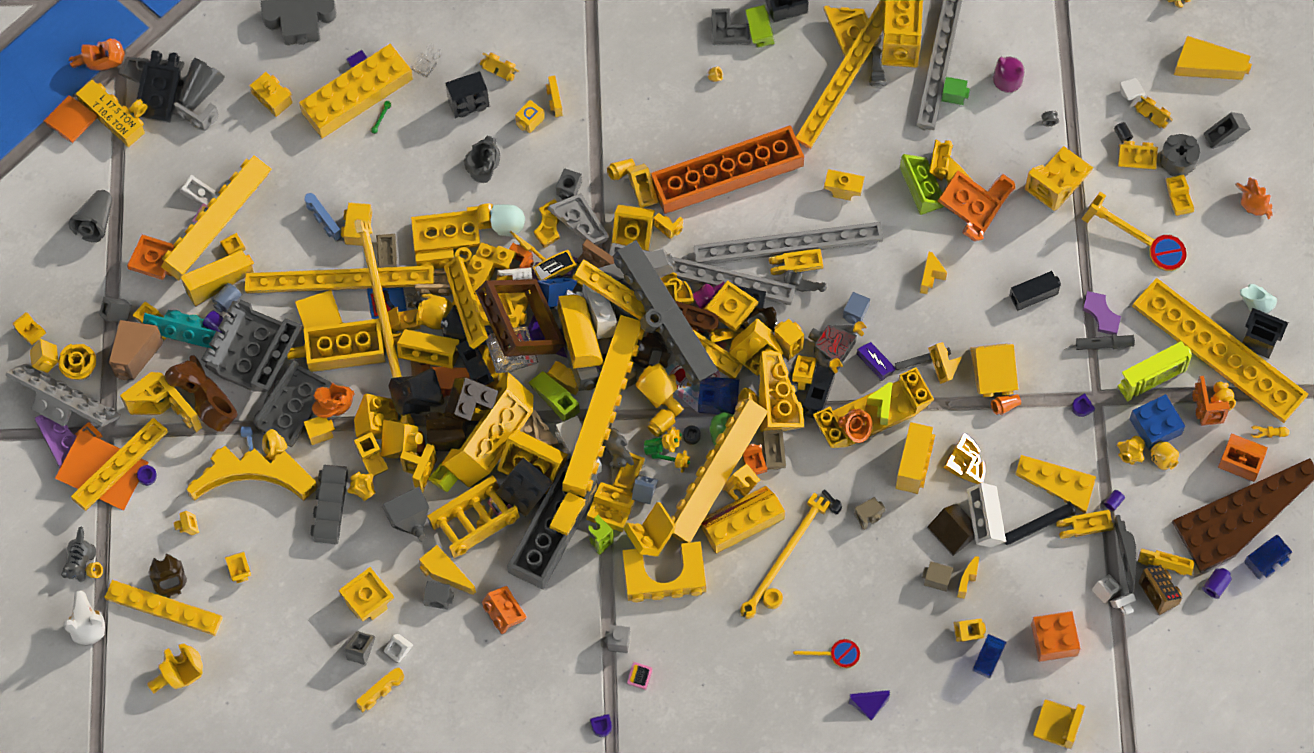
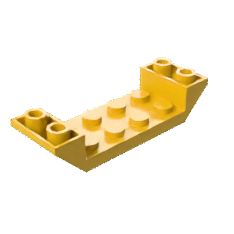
M917 367L900 374L898 381L892 384L888 426L880 425V418H877L878 406L867 405V398L873 393L838 409L832 410L830 406L813 414L830 448L848 447L857 443L852 441L844 432L843 427L838 425L839 418L846 415L852 409H861L870 415L872 419L870 437L916 416L932 403L934 398Z
M506 372L496 385L500 393L496 397L493 409L486 411L460 450L452 448L442 462V465L467 487H471L491 473L502 456L508 437L516 430L520 431L533 412L534 395L509 372Z

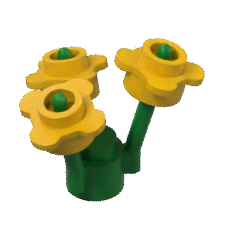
M674 426L667 430V434H664L663 437L645 440V454L651 455L652 459L675 462V468L681 469V473H684L685 468H688L690 464L687 450H684L683 453H678L676 458L659 454V452L663 451V447L667 450L669 449L670 452H674L675 448L679 447V441H682V434Z

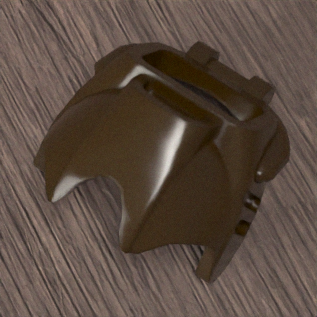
M773 307L754 308L741 325L743 329H746L749 326L747 320L762 313L767 320L764 324L774 333L777 326L776 311Z
M647 333V336L643 337L642 340L638 339V353L636 357H632V360L643 368H647L649 365L654 366L656 364H649L652 352L654 350L662 351L659 363L664 368H667L671 354L668 353L666 346L661 343L660 339L654 333Z
M166 554L162 561L156 558L153 559L148 573L154 591L160 595H166L167 598L175 594H182L181 589L186 585L187 578L181 560L169 554ZM174 577L179 578V584L171 588L163 589L160 585L162 581Z

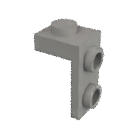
M177 102L173 104L176 111L175 114L179 118L187 119L192 126L197 129L201 128L206 131L210 124L216 122L219 115L216 106L212 103H209L199 116Z

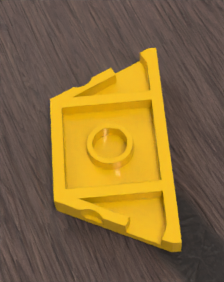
M824 6L823 10L845 57L868 21V16L865 10L860 8L850 9L848 7H841L840 9Z

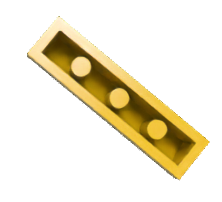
M579 295L559 296L557 310L573 369L603 365L602 355L585 298Z

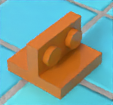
M142 234L129 260L128 269L160 280H164L165 275L172 276L161 266L164 262L162 258L167 251L172 252L175 249L174 244Z

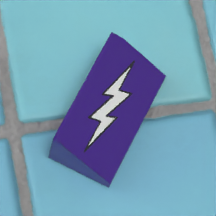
M872 342L857 349V355L881 381L896 370L892 363Z

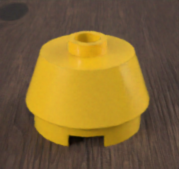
M69 344L61 351L58 366L64 376L74 380H84L92 374L96 366V355L85 344Z

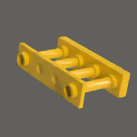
M493 475L427 515L433 530L441 528L451 541L452 545L449 546L453 558L465 554L468 549L505 526L515 523L520 518L517 507L513 506L508 509L500 496L495 493L499 486ZM488 497H491L502 512V514L494 519L489 516L480 503ZM471 507L475 508L486 523L478 529L473 527L464 514ZM455 517L459 519L469 533L460 540L447 524V522Z

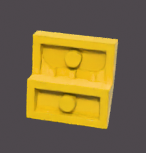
M600 482L586 520L596 523L594 518L599 515L612 529L623 532V528L629 519L635 500H632L633 493Z

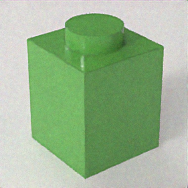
M946 77L942 102L963 105L964 99L969 98L970 88H967L968 81Z

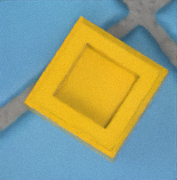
M237 233L220 241L228 256L238 251L246 250Z

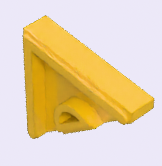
M719 328L713 332H708V336L711 342H718L735 338L744 329L738 328L735 332L730 328Z

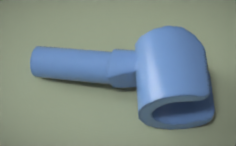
M242 426L241 437H247L249 451H252L253 431L250 427Z

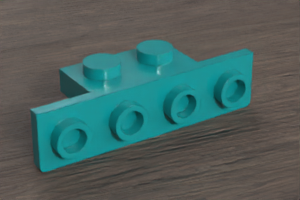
M168 310L164 318L148 313L144 314L142 324L158 326L162 337L214 349L209 344L216 331L203 328V318L197 315L183 314L178 310Z

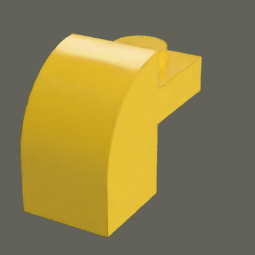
M372 432L354 440L357 452L368 474L372 473L374 476H377L388 470Z

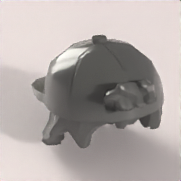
M488 135L485 139L472 145V150L465 155L466 158L464 159L465 169L470 173L471 178L479 183H487L500 162V151L496 145V138Z

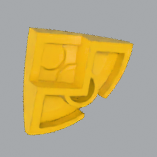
M673 272L660 278L675 301L685 304L694 303L689 285L686 281L683 283L678 279L676 273Z
M964 433L943 468L975 484L982 483L985 476L984 462L980 463L978 455L980 450L974 441Z

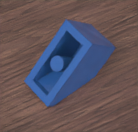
M558 277L538 281L550 309H554V306H557L559 296H564L567 290L572 291L575 288L577 280Z

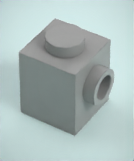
M610 625V630L605 632L604 643H608V651L628 653L630 627Z

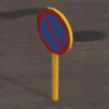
M848 639L837 641L832 646L831 652L793 651L794 655L831 656L833 662L842 668H850L856 665L860 658L859 647Z

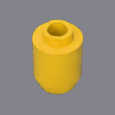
M661 409L649 421L648 430L656 437L664 435L676 423L674 413L669 409Z

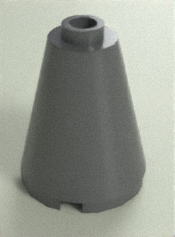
M194 58L190 64L178 99L181 102L180 105L188 110H194L223 82L225 76L215 68L209 67L207 63Z
M97 190L71 217L68 223L71 231L75 235L77 233L82 235V239L85 241L99 242L105 236L113 200L108 191Z

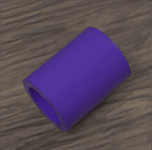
M1114 490L1105 500L1104 506L1114 512L1123 502L1125 496L1120 491Z

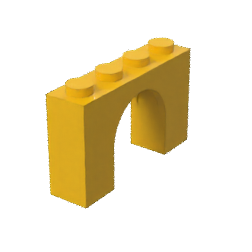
M701 541L681 543L683 570L677 579L668 583L656 582L647 575L644 568L643 554H639L637 549L623 550L628 601L642 602L644 599L649 598L661 600L667 596L680 598L685 594L699 596L706 592Z

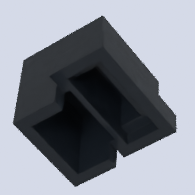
M1252 308L1245 325L1248 330L1242 343L1256 354L1269 359L1277 340H1282L1289 322Z

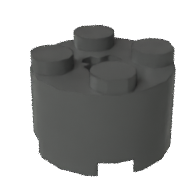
M1185 134L1170 135L1165 141L1161 152V167H1164L1171 176H1187L1188 173L1196 168L1199 159L1200 148L1197 139L1194 136Z

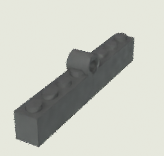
M635 240L619 249L612 257L617 268H620L623 272L627 284L633 288L635 297L644 306L646 314L640 320L641 328L649 333L657 330L658 333L662 334L666 346L672 350L676 362L682 366L686 372V378L694 386L718 371L717 367L638 242Z

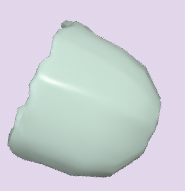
M493 205L490 221L494 231L500 236H513L510 231L518 235L523 230L525 224L523 211L515 205Z
M1249 284L1248 287L1240 290V296L1243 297L1250 311L1254 308L1268 314L1277 304L1275 296H1272L1262 287H1258L1255 284Z

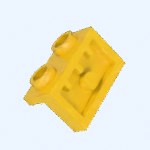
M1124 141L1123 144H1119L1118 167L1156 169L1158 147H1153L1154 143L1142 142V146L1135 145V141Z

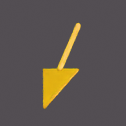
M510 231L526 251L531 250L542 261L546 260L535 250L536 248Z

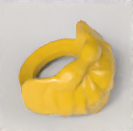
M273 429L268 430L262 438V448L266 454L264 456L266 460L272 461L276 455L283 453L288 448L284 438Z

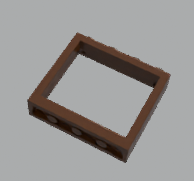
M537 279L488 280L475 291L505 357L556 354L566 345ZM525 293L545 340L519 341L498 294Z

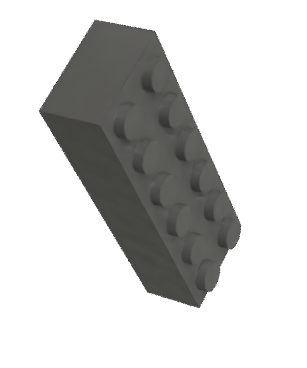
M561 467L554 483L551 485L507 565L509 574L543 590L597 491V483L593 481L591 491H587L585 497L579 496L586 500L585 505L567 536L551 529L550 524L568 493L562 491L563 481L567 472L565 467Z

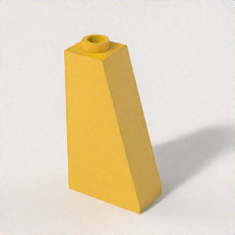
M1187 36L1174 75L1243 80L1245 73L1249 74L1252 64L1249 63L1251 56Z
M241 250L181 276V280L187 295L196 307L218 294L227 283L233 285L245 278V273H253L252 265L254 262L249 254L245 255Z

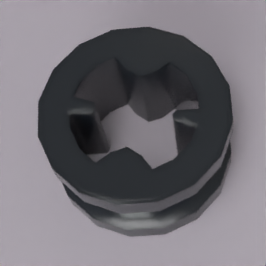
M694 425L687 426L683 432L684 441L690 445L698 443L701 437L700 429ZM691 431L693 432V434L694 432L696 433L695 438L691 439V436L688 438L689 432Z

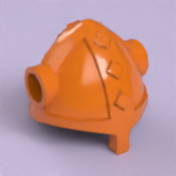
M852 409L846 415L839 418L838 425L843 427L844 432L852 441L861 443L868 439L871 434L872 419L866 411Z

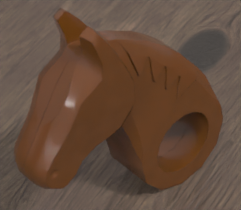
M191 355L189 357L190 361L187 360L178 365L171 366L165 373V381L170 386H177L189 393H194L195 410L201 421L216 431L224 432L238 416L237 411L226 394L205 374L198 358L195 355Z

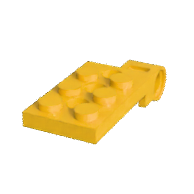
M493 204L467 207V211L411 217L415 254L417 252L449 248L455 250L461 247H479V230L492 228L490 213ZM466 226H473L474 230L468 233L464 231V228ZM448 228L456 230L452 235L446 234L445 231ZM429 230H435L437 234L433 237H429L427 235V232Z

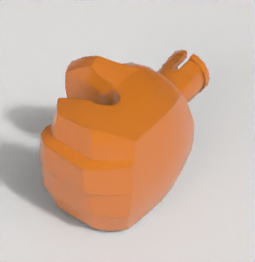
M110 38L106 42H98L97 46L83 44L81 48L82 54L69 57V61H73L70 62L72 68L86 64L90 70L102 71L120 66L125 53L121 43Z

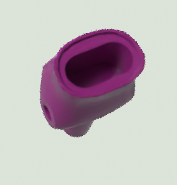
M724 281L715 287L705 284L698 291L692 293L699 308L703 309L725 284Z

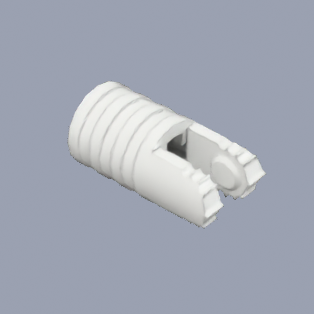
M532 269L497 270V275H513V280L532 279Z

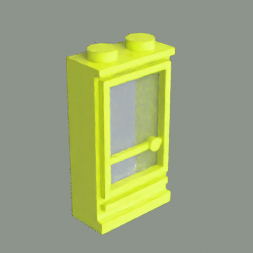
M1180 341L1122 371L1125 379H1122L1117 387L1128 402L1132 400L1134 395L1137 397L1139 393L1142 394L1182 372H1186L1192 357L1191 350Z

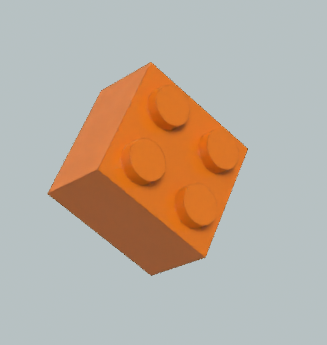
M1072 611L1033 617L1031 627L1039 662L1078 656L1081 648Z

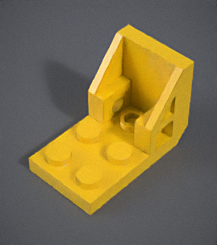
M886 0L882 65L918 68L923 0Z
M1063 146L1046 166L1033 167L1029 171L1025 190L1053 211H1056L1091 173L1093 167Z
M150 372L120 395L130 415H161L171 407L177 415L180 414L182 416V421L189 429L193 428L195 432H198L202 428L197 413L180 393L165 381L164 375L160 372Z

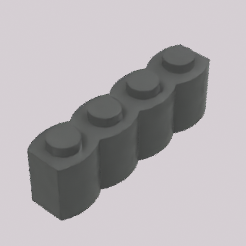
M323 465V470H319L318 481L321 482V485L316 490V500L319 501L318 505L314 506L313 518H316L315 525H311L310 532L315 542L338 544L348 479L347 466Z

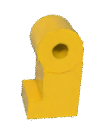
M555 361L547 374L576 396L579 390L572 370L561 362Z

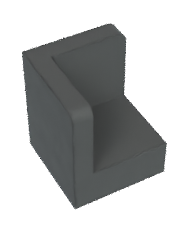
M103 297L99 315L107 321H128L132 305L124 299Z

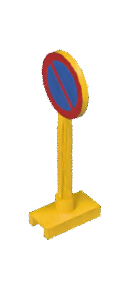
M1102 192L1098 193L1081 219L1088 223L1096 215L1150 247L1149 253L1153 264L1159 269L1174 271L1179 269L1186 260V248L1180 239L1172 235H1161L1156 239L1149 237L1103 207L1102 204L1106 195Z

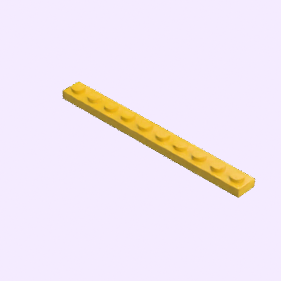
M880 0L797 134V141L809 149L813 147L883 33L886 0Z
M583 259L573 277L641 320L642 316L646 313L641 301L635 297L634 291ZM694 331L718 371L734 380L743 364L729 354V352Z
M433 266L377 268L382 288L415 287V284H434ZM368 268L245 273L246 293L372 288Z

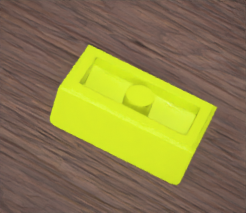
M441 462L428 480L443 491L448 492L458 478L446 469Z

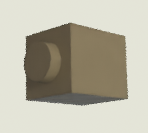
M930 561L929 567H924L922 578L925 579L924 586L947 592L953 567Z

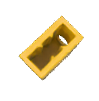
M383 420L381 457L397 459L400 458L403 451L408 453L409 451L417 452V444L423 442V435L418 433L417 426Z

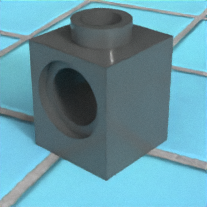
M564 168L556 186L557 195L564 200L577 195L582 183V174ZM567 184L572 185V187L566 188L564 186Z
M427 581L423 597L424 606L448 610L449 604H452L454 599V592H452L451 586Z

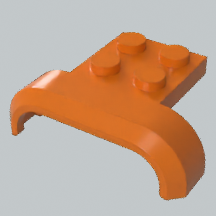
M958 170L937 201L967 222L962 232L974 242L984 239V232L998 210L1016 187L1013 180L1001 174L989 190L986 191Z

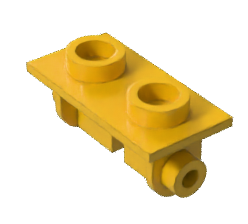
M491 52L489 55L483 53L486 58L480 62L482 69L494 74L496 69L499 68L497 76L506 81H513L515 77L514 71L519 72V70L515 69V64L507 60L503 63L499 61V56Z
M1140 96L1143 101L1136 103V111L1146 118L1151 113L1154 114L1150 121L1159 128L1165 129L1168 125L1166 121L1168 119L1173 120L1170 117L1171 113L1164 107L1161 109L1156 107V102L1149 96L1146 99Z
M936 139L929 173L942 181L943 176H946L948 173L950 160L947 157L951 156L953 145L949 140L941 143Z

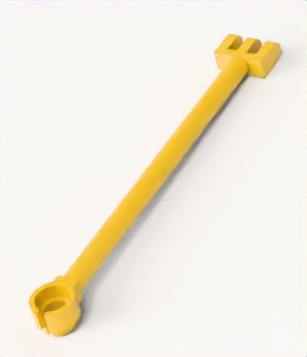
M812 494L807 502V505L812 508L749 602H744L741 605L740 612L742 617L746 612L745 607L750 606L752 610L746 612L745 618L750 619L755 616L757 603L816 514L820 512L824 515L831 504L830 501L827 500L824 506H822L824 498L820 497L815 502L818 494Z

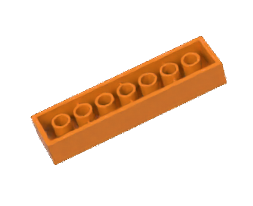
M791 125L652 172L651 178L663 213L667 214L803 167L804 154Z

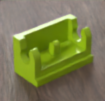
M761 5L746 9L753 44L756 43L757 47L774 45V36L766 6Z
M597 515L594 518L597 529L594 530L590 525L588 529L595 537V541L593 538H589L590 543L600 555L614 543L613 529Z

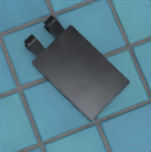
M152 50L150 63L144 62L136 101L141 99L143 101L142 104H146L148 107L139 118L170 123L181 69L177 67L180 56L169 53L167 66L160 65L163 54L160 51Z

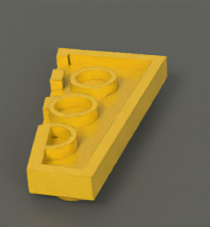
M1024 455L1020 457L1015 474L1034 486L1043 488L1052 496L1055 495L1061 498L1065 503L1070 501L1073 506L1080 509L1079 511L1086 514L1096 476Z

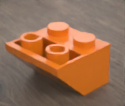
M1231 433L1218 468L1255 482L1268 447Z

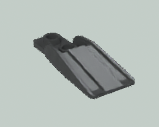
M1116 515L1114 525L1129 593H1133L1136 576V543L1133 534L1126 531L1125 521H1121L1120 515Z

